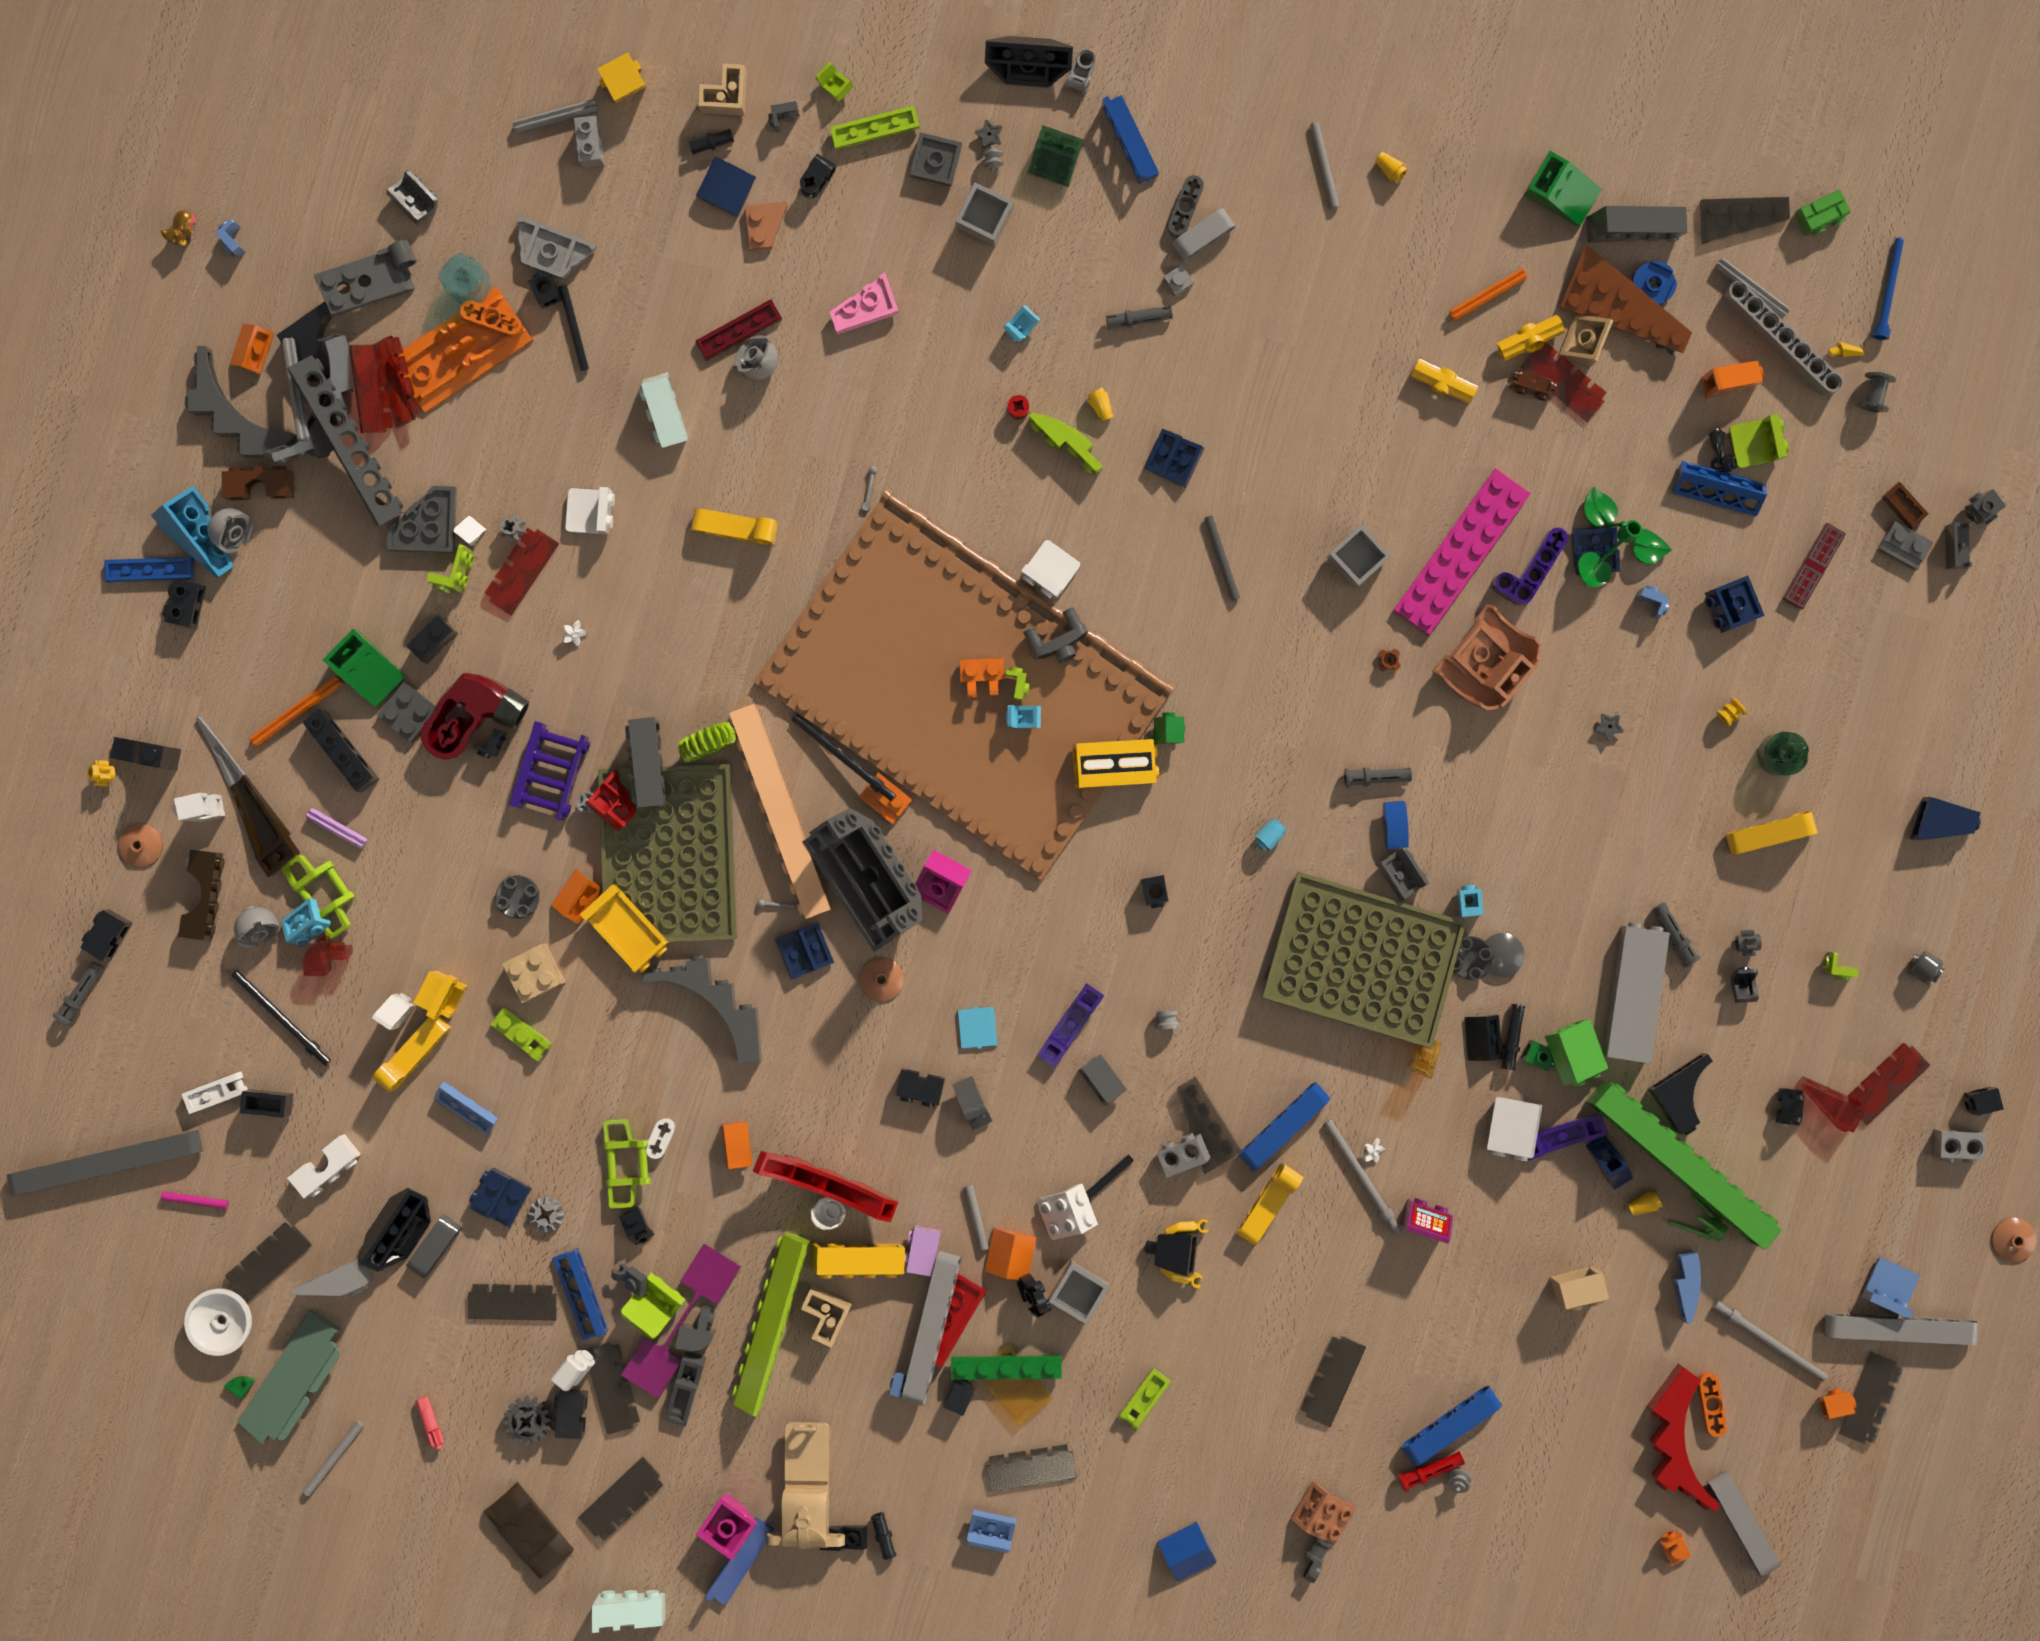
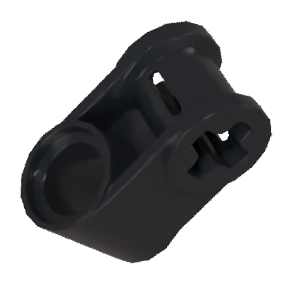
M816 154L800 179L802 194L809 199L817 197L834 174L836 165L821 155ZM812 183L814 184V188H813L812 186H810L809 188H806V184H807V185H811Z

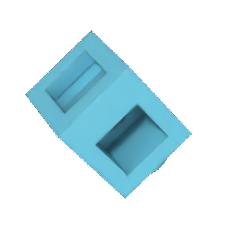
M1464 885L1462 890H1457L1458 917L1484 915L1482 889H1475V885ZM1467 896L1472 898V903L1469 905L1465 903Z

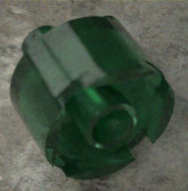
M1779 732L1771 734L1761 742L1757 749V756L1761 767L1773 776L1794 775L1800 772L1808 762L1809 747L1804 738L1796 733ZM1782 750H1784V751L1786 752V753L1783 755L1784 758H1782V756H1781Z

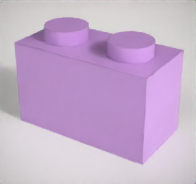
M915 1226L914 1231H909L907 1244H911L910 1253H905L906 1272L932 1277L941 1230Z

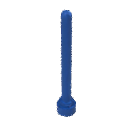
M1897 237L1894 242L1879 323H1876V326L1873 327L1871 335L1876 340H1889L1891 329L1889 328L1888 319L1904 244L1902 237Z

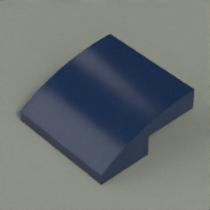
M714 157L695 196L736 217L756 177L735 165Z
M1162 428L1144 468L1164 479L1187 488L1204 451V447Z
M1617 527L1572 529V547L1576 575H1579L1577 564L1583 554L1594 552L1601 558L1617 543ZM1617 548L1604 560L1610 564L1612 572H1620V550Z
M818 922L775 939L791 980L834 963Z

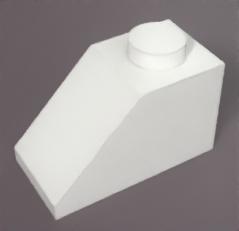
M393 994L376 1011L372 1019L389 1030L401 1028L415 1005L410 1003L411 998L405 994Z

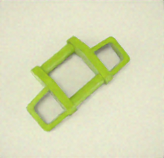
M298 855L281 870L295 893L298 892L304 902L312 898L305 887L324 873L327 874L341 894V897L334 900L324 909L320 910L318 907L322 919H325L334 911L340 919L342 926L338 930L333 932L328 927L323 931L329 939L335 938L351 926L341 906L355 898V895L352 891L349 892L334 870L331 860L314 869L304 855ZM299 861L308 874L297 882L290 868Z
M626 1118L606 1120L603 1122L605 1141L603 1146L606 1149L608 1179H606V1186L608 1187L609 1207L612 1209L632 1207L636 1199V1185L651 1184V1177H648L646 1151L648 1139H633L630 1122ZM623 1123L628 1140L610 1141L609 1124ZM637 1148L639 1177L617 1178L615 1149ZM631 1185L630 1202L615 1203L613 1186Z

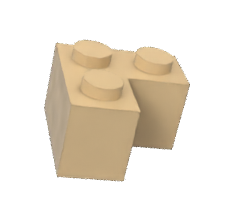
M722 64L721 85L699 84L698 106L701 114L745 116L747 86L745 65Z
M812 1285L801 1307L802 1310L821 1318L811 1339L832 1348L852 1303Z

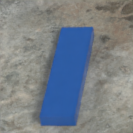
M193 557L104 560L105 582L169 581L173 579L195 580Z

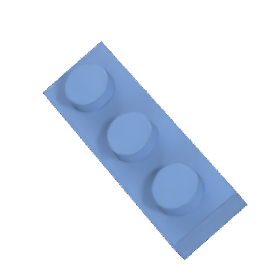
M445 1082L440 1085L434 1097V1100L487 1136L492 1132L498 1120L490 1111L485 1110L476 1104L474 1100L467 1098L457 1091L455 1087Z

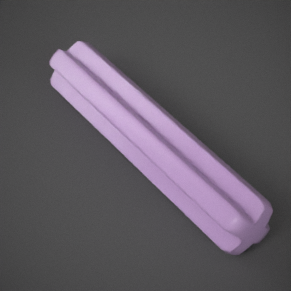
M311 808L306 815L308 820L357 848H363L367 842L365 837L316 809Z

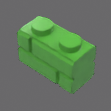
M1838 189L1799 208L1795 212V216L1801 225L1800 227L1804 235L1807 236L1813 233L1814 236H1817L1827 230L1826 226L1833 224L1835 227L1845 222V217L1851 213L1847 202H1845L1841 190Z

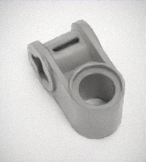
M1090 49L1079 51L1072 70L1068 74L1065 88L1068 89L1070 87L1081 91L1082 95H1086L1096 65V57L1093 51ZM1083 58H1089L1092 63L1084 66L1080 61Z

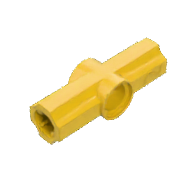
M1557 315L1536 325L1534 323L1526 324L1517 331V334L1497 342L1499 354L1506 361L1525 351L1528 353L1535 352L1545 342L1564 334L1565 328L1560 317Z
M1418 359L1410 375L1413 379L1431 386L1430 388L1436 393L1444 396L1450 395L1467 404L1471 403L1478 388L1475 384L1457 377L1458 375L1452 370L1444 367L1438 368L1421 359Z

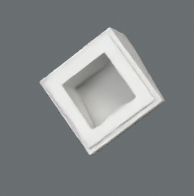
M468 516L453 531L473 546L486 529L471 516Z

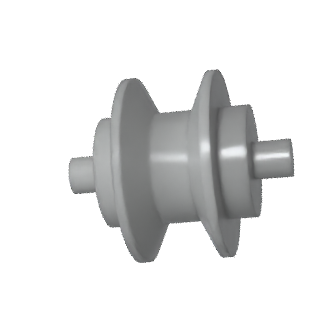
M990 145V149H986L981 154L983 157H986V161L982 162V166L991 169V172H995V169L1004 164L1003 161L999 160L1003 152L994 148V145Z
M1455 1469L1450 1472L1449 1488L1456 1493L1467 1492L1470 1489V1474L1462 1469Z

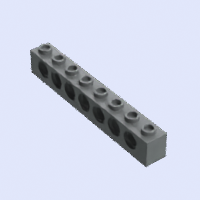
M311 355L288 367V373L376 525L380 526L403 514L401 511L403 508L401 501L397 496L393 497L390 492L392 486L387 477L382 478L378 471L381 469L375 457L371 458L367 451L370 449L364 438L360 439L356 432L359 430L353 418L349 419L347 417L345 403L341 398L337 399L333 392L336 390L330 378L326 379L323 375L324 367L318 358L314 359ZM308 376H316L319 380V385L317 387L309 386L307 383ZM319 396H328L330 405L328 407L321 406L318 402ZM338 415L342 420L341 426H332L330 417ZM343 435L351 436L353 439L352 446H344L341 442V437ZM355 454H359L364 458L362 466H356L353 463L352 459ZM366 474H372L375 477V484L373 486L365 484L364 476ZM378 493L386 496L387 501L383 506L378 505L375 501V496Z

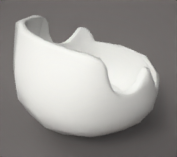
M829 1197L820 1198L811 1208V1221L817 1228L822 1230H833L839 1227L846 1217L845 1205Z

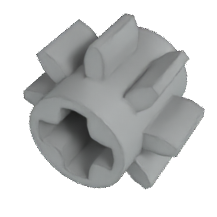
M515 514L512 516V519L504 516L505 520L502 523H498L502 530L499 532V535L502 537L506 536L508 542H512L513 538L521 541L520 537L527 533L523 528L526 522L519 520V517Z

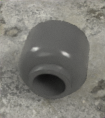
M1927 951L1921 955L1915 954L1909 963L1912 966L1911 975L1925 984L1936 983L1945 969L1942 967V960Z

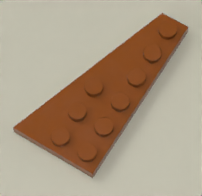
M1585 244L1560 307L1584 316L1612 319L1611 327L1683 354L1692 332Z

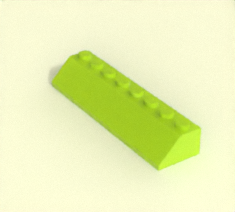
M785 1232L783 1237L779 1236L776 1249L779 1250L777 1258L773 1257L769 1270L773 1271L771 1279H766L763 1289L764 1292H767L765 1300H760L757 1309L760 1317L758 1322L754 1321L750 1333L754 1335L752 1343L748 1342L744 1353L748 1358L746 1364L742 1363L738 1376L742 1377L740 1385H735L732 1398H735L734 1406L754 1417L758 1416L764 1401L811 1241L809 1238Z

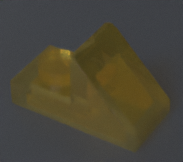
M1434 1040L1432 1049L1417 1045L1414 1056L1408 1063L1409 1069L1431 1079L1442 1043Z

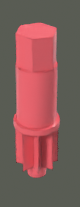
M428 1396L420 1398L415 1403L425 1429L424 1432L430 1447L434 1446L438 1450L442 1448L441 1443L444 1442L440 1426L437 1424Z

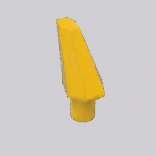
M1838 342V346L1828 349L1830 357L1837 355L1841 357L1864 355L1862 348Z

